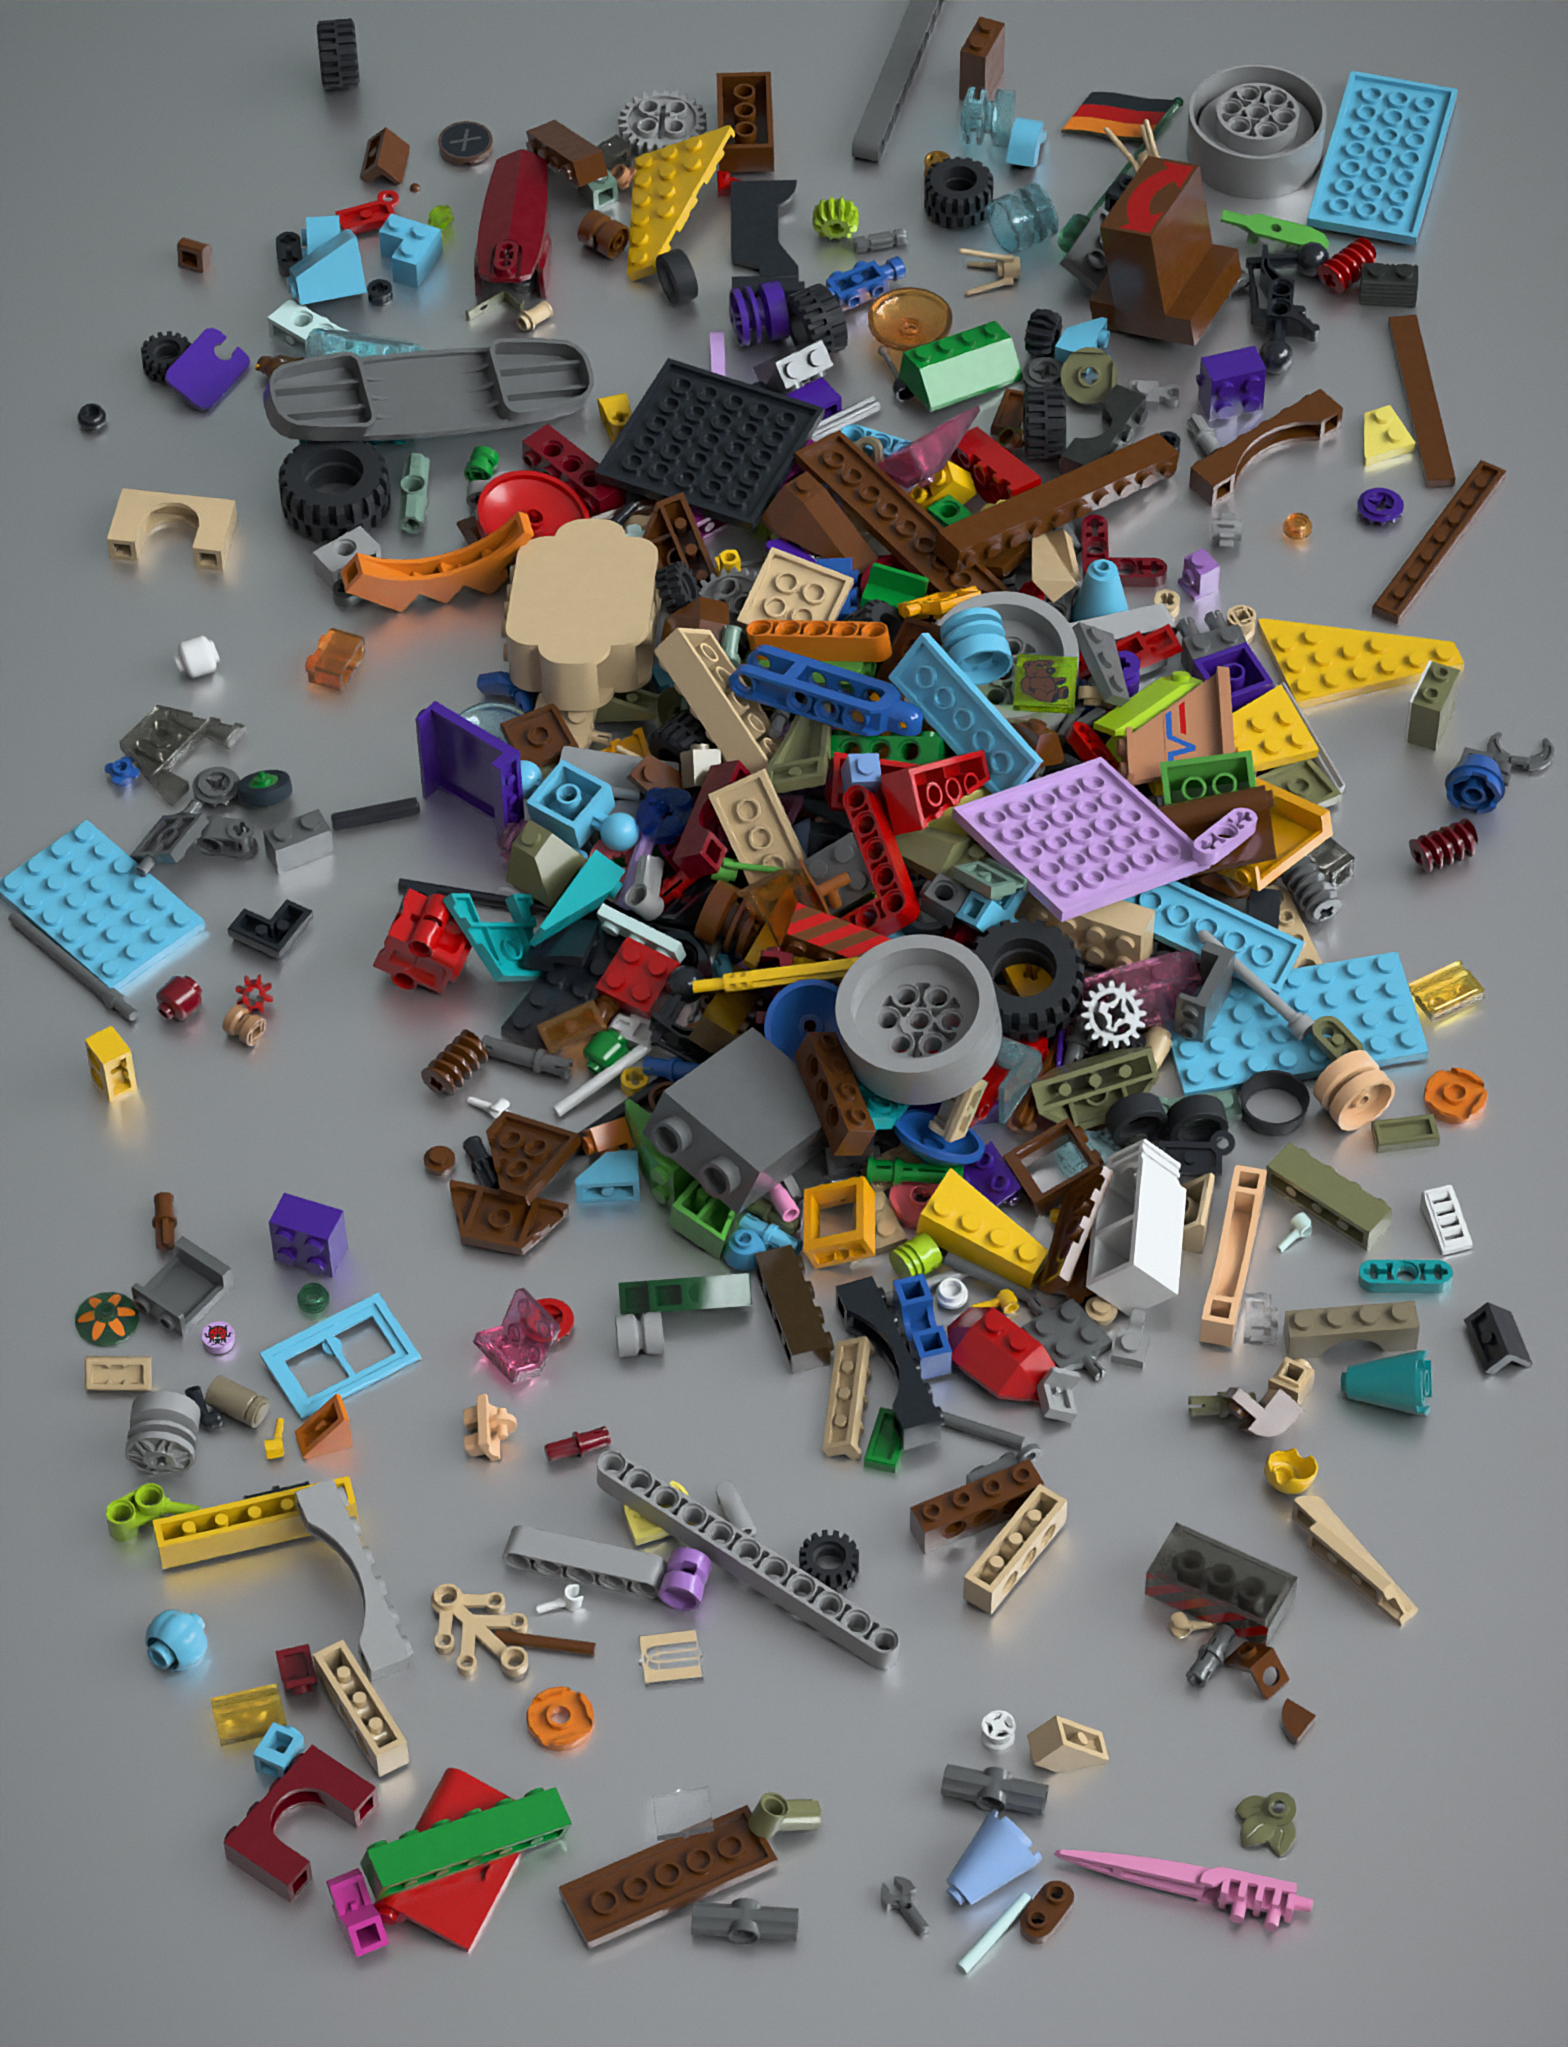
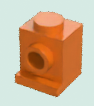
M625 1117L582 1131V1147L587 1156L598 1152L602 1156L605 1152H616L619 1149L627 1150L635 1147Z

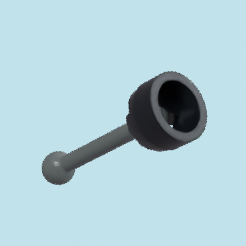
M885 345L880 346L878 353L884 357L896 379L892 387L896 399L900 402L912 399L915 395L898 378L899 373L889 356V348Z

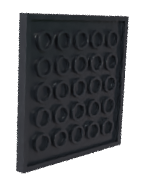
M668 358L595 470V480L657 501L684 492L691 512L753 532L795 465L794 452L806 447L822 421L824 408Z

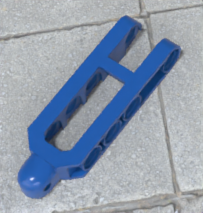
M762 644L757 646L748 655L747 664L740 665L729 677V686L739 697L866 737L880 735L885 731L904 736L918 735L922 730L924 717L922 710L912 703L902 701L901 694L892 683L770 645ZM757 656H765L770 662V667L761 666ZM812 673H820L825 679V684L816 683ZM739 675L749 677L752 687L744 686L739 680ZM846 681L850 683L853 693L844 692L840 682ZM868 690L877 691L880 694V700H871ZM800 692L804 694L808 703L805 705L799 703L795 698V693ZM822 702H831L834 705L836 712H827L824 709ZM850 711H859L863 715L864 721H855ZM899 722L906 723L907 727L901 728Z

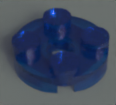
M654 787L646 793V798L637 809L636 824L648 841L655 844H670L676 841L674 837L683 833L693 810L694 801L688 791L674 787L663 789ZM667 812L672 813V815H668L662 820L661 816Z

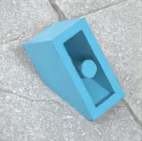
M619 1150L616 1152H605L575 1179L576 1203L640 1200L638 1151Z

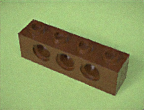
M808 1032L796 1051L794 1058L834 1156L862 1155L875 1135L876 1129L836 1032Z
M1028 1459L910 1507V1530L923 1553L927 1554L1010 1520L1039 1484L1045 1487V1484L1031 1460Z

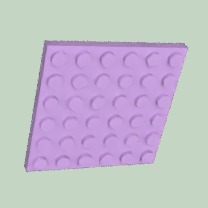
M1102 757L954 807L952 811V818L994 859L1028 879L1027 890L1060 922L1210 868V866L1198 864L1193 860L1192 850L1194 841Z

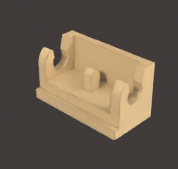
M981 1079L964 1093L943 1101L938 1114L934 1117L933 1121L930 1120L928 1127L945 1138L949 1143L965 1137L988 1082Z

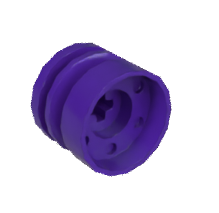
M778 280L758 284L757 297H755L750 286L743 287V296L739 288L730 289L729 317L740 347L749 346L750 337L754 344H760L762 330H764L769 341L789 338V313L784 291Z

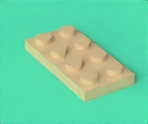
M765 768L708 794L739 863L774 866L786 870L784 874L743 870L757 901L759 898H764L769 902L778 899L786 886L796 891L809 885L798 861L800 858L802 861L807 858Z

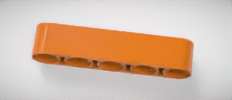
M762 619L753 621L746 627L750 652L757 646L764 644L818 661L882 662L892 655L888 627L882 622ZM763 655L757 656V659L768 660Z

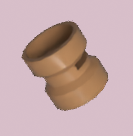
M239 1004L233 1006L228 1011L223 1020L222 1028L224 1032L231 1036H239L240 1041L246 1045L253 1046L262 1037L266 1028V1020L257 1014H249V1010Z

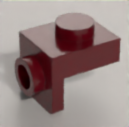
M309 1644L275 1651L284 1692L292 1691V1696L312 1692V1686L318 1684V1679L315 1674Z

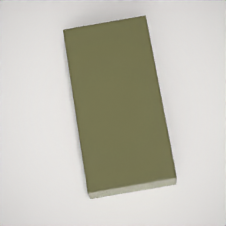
M1434 1114L1371 1121V1131L1377 1153L1438 1146L1440 1144V1136Z

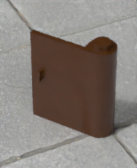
M1265 785L1157 806L1167 818L1193 841L1233 809L1248 808L1257 815L1256 830L1252 836L1218 863L1211 865L1209 869L1190 876L1277 859L1270 809L1276 808L1273 791H1266ZM1218 835L1222 838H1232L1228 835Z

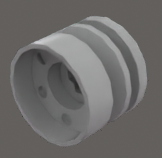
M158 1390L137 1396L132 1403L130 1430L128 1431V1442L125 1448V1456L130 1464L141 1471L157 1475L180 1474L189 1470L194 1463L196 1436L201 1416L200 1408L196 1402L185 1395L172 1391Z

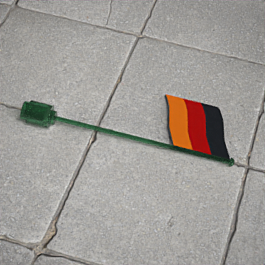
M1091 92L1062 128L1061 133H1085L1109 138L1104 131V128L1108 127L1118 139L1144 141L1140 130V125H1144V120H1149L1153 136L1155 137L1177 107L1183 105L1184 101L1181 97H1175L1174 100L1149 99L1114 92ZM1144 142L1133 155L1135 160L1146 149ZM1128 162L1125 165V167L1118 174L1115 180L1121 175V173L1126 174L1129 171V169L1132 167L1130 162ZM1106 191L1087 216L1074 214L1059 232L1057 243L1062 251L1067 253L1093 213L1104 203Z

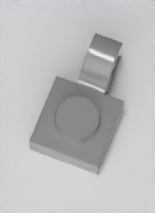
M1133 1308L1129 1329L1118 1328L1111 1354V1362L1143 1369L1150 1343V1335L1142 1333L1146 1320L1144 1319L1146 1310Z

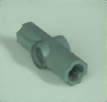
M411 453L404 460L403 479L400 482L401 498L398 528L404 530L407 534H417L424 527L425 508L428 504L427 487L430 460L424 457L422 453Z

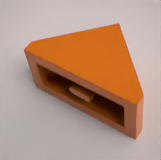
M335 1394L294 1431L302 1457L305 1459L353 1447L349 1418L342 1397L339 1394Z

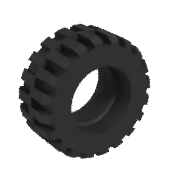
M307 440L306 444L302 445L300 443L292 450L293 454L289 453L283 460L278 473L282 512L288 523L295 530L299 529V533L308 538L311 535L315 540L321 542L324 539L332 542L359 526L369 533L371 527L376 528L382 522V518L387 515L389 504L391 503L388 467L383 455L376 451V448L370 443L366 442L364 444L363 441ZM331 483H346L354 486L349 490L339 493L316 491L317 488Z
M1018 918V922L1011 923L1010 919L1000 922V927L998 928L991 926L984 930V938L978 936L972 943V949L970 950L984 963L993 981L1002 1023V1039L1005 1035L1010 1037L1011 1042L1019 1043L1020 1039L1036 1042L1039 1036L1044 1035L1045 1038H1049L1055 1035L1056 1028L1063 1030L1070 1024V1018L1076 1016L1079 1011L1078 1004L1082 1002L1084 966L1082 965L1080 951L1074 948V941L1068 935L1062 937V930L1055 925L1049 928L1046 926V921L1036 919L1035 923L1028 922V918ZM1016 964H1031L1044 969L1052 977L1053 982L1039 994L1019 997L1004 992L997 986L994 979L1007 967Z

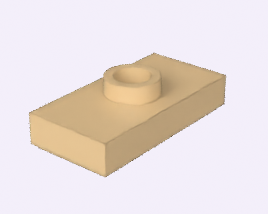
M151 1356L85 1357V1390L150 1391L152 1389Z

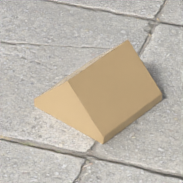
M1212 1173L1181 1185L1186 1189L1182 1238L1183 1251L1203 1252L1213 1203L1215 1176Z

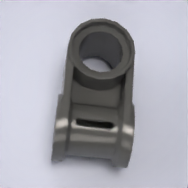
M218 815L206 817L209 823L203 829L202 835L196 843L201 852L207 855L230 856L240 859H247L256 854L258 843L253 838L255 829L251 821Z

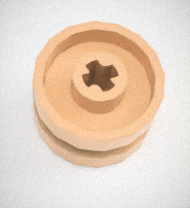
M1357 1050L1337 1058L1325 1068L1314 1085L1313 1095L1323 1108L1329 1111L1333 1120L1342 1130L1352 1131L1368 1125L1379 1117L1390 1105L1395 1096L1396 1087L1384 1071L1379 1070L1377 1063L1366 1051Z

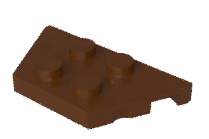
M450 1180L449 1183L460 1240L463 1244L524 1256L569 1213V1204L536 1197L529 1206L503 1198L499 1189L456 1180Z

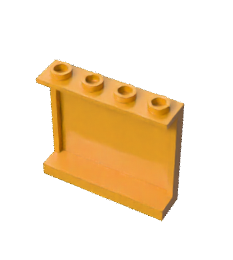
M1256 777L1257 786L1265 785L1266 791H1273L1276 808H1271L1270 812L1277 859L1216 872L1259 892L1328 839L1333 833L1330 811Z

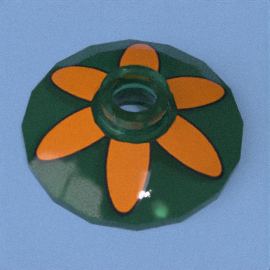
M100 1292L88 1297L79 1306L75 1314V1327L80 1337L89 1344L101 1347L115 1346L126 1341L135 1333L139 1324V1311L135 1308L133 1300L117 1292Z

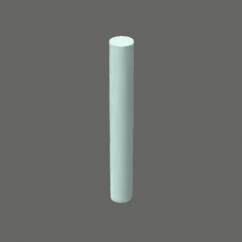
M1022 1892L956 1963V1968L962 1974H967L1024 1912L1032 1901L1031 1897L1027 1893Z

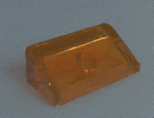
M590 1000L536 1026L549 1054L607 1028L594 1000Z

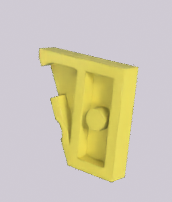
M1390 405L1364 413L1363 464L1365 467L1415 451L1416 442Z

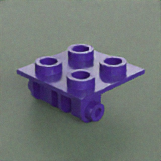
M990 1141L985 1145V1150L980 1160L963 1166V1179L996 1207L1003 1202L1014 1206L1020 1201L1019 1190L1023 1187L993 1142Z

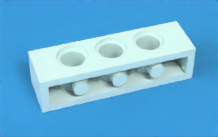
M291 299L286 301L268 317L270 338L304 358L344 351L353 352L360 358L376 356L375 347L369 342L357 338L348 330L338 327L327 318L319 316L305 305H300Z

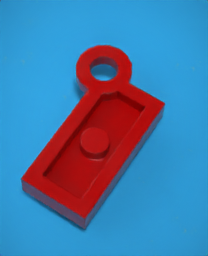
M384 190L378 194L377 201L335 211V215H339L341 231L350 229L356 235L381 228L390 214L396 215L393 208L399 204V196L393 190ZM385 198H392L391 201H384Z

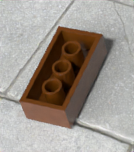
M771 72L716 73L718 129L730 125L735 131L734 138H729L723 147L725 154L719 161V171L729 173L774 172Z

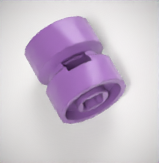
M687 1547L674 1549L670 1554L666 1566V1574L662 1578L658 1591L661 1601L677 1610L692 1611L700 1606L705 1591L704 1585L707 1583L712 1569L710 1558L696 1549Z

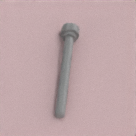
M1202 929L1198 932V939L1203 944L1207 940L1225 947L1207 930ZM1235 956L1234 973L1288 1022L1289 1032L1300 1041L1306 1037L1312 1030L1315 1021L1308 1014L1296 1013Z

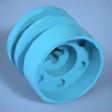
M982 607L965 609L953 614L940 627V637L943 642L944 651L975 686L989 684L1000 679L1013 666V658L1009 644L1005 639L1002 618L997 611Z

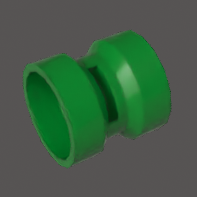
M477 446L474 448L470 461L464 469L466 480L469 482L489 480L493 476V471L498 466L500 461L499 455L487 446Z

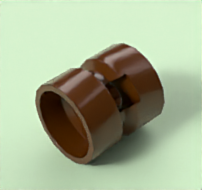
M591 210L582 219L577 237L583 244L592 249L596 248L599 253L610 259H615L627 246L630 230L622 223L611 220L604 213L598 210Z

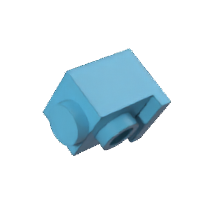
M273 1722L253 1753L256 1772L274 1780L278 1777H283L291 1768L295 1757L305 1750L303 1735L292 1726H281Z

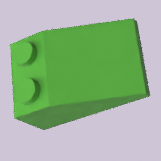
M631 1099L625 1101V1118L635 1145L631 1150L638 1151V1165L653 1197L659 1203L672 1207L695 1178L672 1158L662 1155L654 1147L652 1141L642 1134L651 1114Z

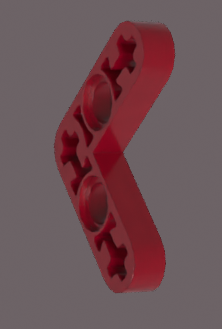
M1095 514L1083 519L1081 529L1083 579L1089 565L1093 561L1106 559L1112 561L1118 570L1129 569L1132 571V574L1126 576L1119 574L1122 587H1158L1166 582L1168 567L1163 560L1159 558L1109 557L1107 520ZM1092 528H1097V536H1092ZM1091 547H1098L1103 551L1098 554L1090 553L1088 549Z

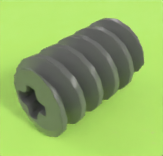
M1304 856L1282 873L1281 879L1283 884L1287 887L1289 893L1293 895L1295 902L1299 904V908L1305 913V917L1310 922L1319 923L1327 921L1337 915L1342 909V900L1337 898L1336 891L1331 889L1330 882L1320 872L1319 866L1316 863H1312L1310 856Z

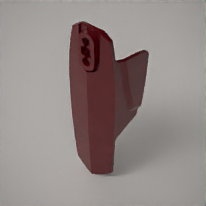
M520 149L497 159L491 174L483 203L478 241L475 249V296H480L481 278L489 282L520 283L530 279L536 269L538 271L541 298H546L552 254V242L548 230L547 160L530 151Z

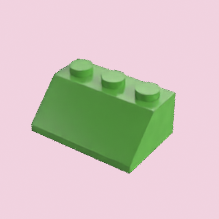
M1252 750L1160 762L1165 805L1257 786Z

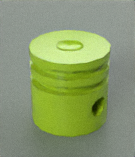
M921 1232L889 1253L890 1263L900 1279L920 1274L926 1275L943 1264L942 1254L938 1246L924 1232Z

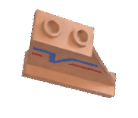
M1217 666L1216 672L1212 677L1132 733V727H1126L1123 739H1118L1116 755L1121 757L1118 773L1131 785H1138L1162 780L1160 762L1234 753L1235 744L1229 667Z

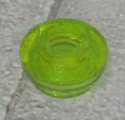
M438 205L433 208L429 213L428 225L441 230L447 228L454 220V215L449 205Z

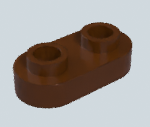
M1062 1881L1046 1883L1022 1913L1020 1933L1026 1941L1033 1944H1042L1049 1941L1072 1911L1074 1892L1067 1883ZM1061 1894L1062 1897L1059 1899H1055L1051 1895ZM1040 1919L1043 1923L1037 1925L1032 1920Z

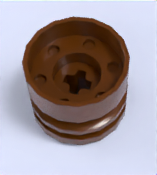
M718 880L700 913L695 927L694 938L713 947L723 936L725 937L723 952L730 953L736 945L735 957L743 960L766 922L769 901L759 898L753 907L755 895L748 893L742 902L738 903L739 887L723 880Z

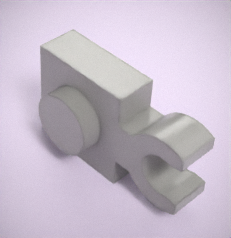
M1131 380V390L1146 396V409L1158 410V404H1164L1169 408L1178 407V385L1171 384L1159 387L1160 381Z

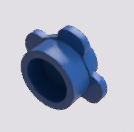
M127 756L114 763L106 764L104 768L105 773L110 774L112 783L119 787L129 786L140 775L139 769L134 768L132 759Z

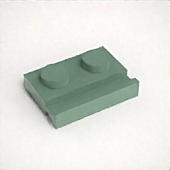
M991 858L987 859L986 864L976 861L954 866L953 878L965 884L968 889L981 893L986 899L1000 900L1005 895L1016 893L1017 888L1027 891L1028 879Z

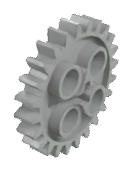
M654 89L650 96L642 92V99L634 96L633 104L626 102L625 109L620 110V117H618L619 136H622L623 144L628 143L629 150L637 148L638 155L643 152L650 153L667 145H673L693 136L704 134L707 131L706 112H703L702 105H696L695 98L688 100L687 93L679 97L678 90L668 94L667 89H664L662 94H658ZM665 109L664 138L660 139L661 110Z
M733 567L730 574L725 569H722L719 577L711 573L710 582L701 580L703 587L700 589L699 594L705 598L729 603V625L737 626V618L758 574L756 571L750 573L746 567L741 572L736 567ZM740 627L742 631L739 645L745 649V641L748 640L746 629Z

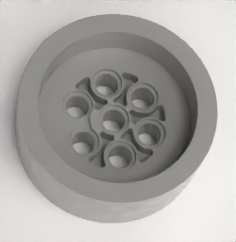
M1244 64L1220 70L1202 81L1191 96L1186 143L1188 162L1200 166L1201 178L1204 183L1230 196L1245 199H1270L1293 193L1309 183L1317 174L1322 164L1327 118L1324 99L1310 81L1282 67L1266 64Z
M1008 591L990 592L971 597L947 612L937 625L942 626L944 621L953 614L970 608H990L999 613L1002 618L1003 628L1005 629V639L1009 644L1011 654H1016L1012 656L1013 666L1007 674L1001 677L1007 678L1006 680L998 679L989 684L976 687L991 703H1000L993 704V706L1004 718L1038 719L1045 722L1047 728L1057 732L1063 725L1078 697L1079 647L1075 633L1066 618L1053 606L1039 598L1024 593ZM1053 660L1054 664L1051 667L1055 668L1056 671L1051 677H1066V682L1057 687L1067 686L1069 689L1068 697L1066 699H1058L1054 703H1048L1025 694L1021 689V680L1026 676L1025 669L1023 668L1024 662Z
M919 934L901 936L885 941L857 959L845 974L837 992L836 1020L851 1070L867 1089L884 1099L909 1105H927L949 1100L964 1093L979 1082L989 1071L998 1055L1002 1040V1023L992 978L988 969L976 954L951 939ZM906 1002H913L909 1005H903ZM937 1003H944L943 1005L935 1006ZM889 1025H894L892 1028H885ZM920 1026H926L923 1029H916ZM951 1027H958L954 1030H947ZM903 1049H906V1050H907L906 1052H903V1053H897L898 1051L903 1050ZM939 1050L937 1053L930 1054L931 1051Z

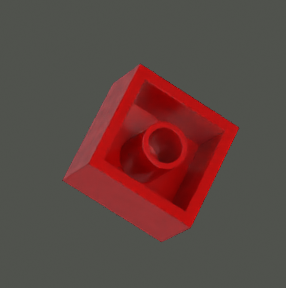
M627 937L595 988L599 995H606L614 999L620 1006L621 1012L629 1016L636 1014L651 1021L653 1013L659 1014L669 996L666 989L668 975L681 965L680 962Z

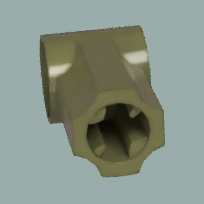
M768 1792L762 1795L748 1819V1826L755 1835L766 1839L772 1838L777 1831L817 1830L821 1823V1808L819 1802L812 1799L786 1800L777 1793Z

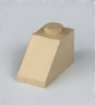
M1055 1715L1027 1734L1030 1756L1034 1764L1051 1771L1063 1772L1104 1765L1109 1762L1101 1731Z

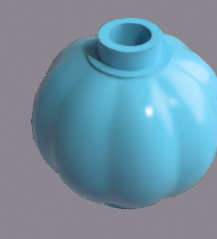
M169 1609L158 1614L149 1624L146 1631L145 1642L148 1647L147 1655L149 1659L161 1669H167L176 1659L178 1663L169 1668L172 1671L180 1672L193 1668L204 1656L207 1649V1637L203 1630L205 1624L202 1618L195 1613L188 1614L175 1609Z

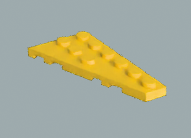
M1282 684L1232 713L1235 752L1252 750L1255 772L1317 757L1319 748ZM1162 780L1147 783L1154 797L1164 795Z

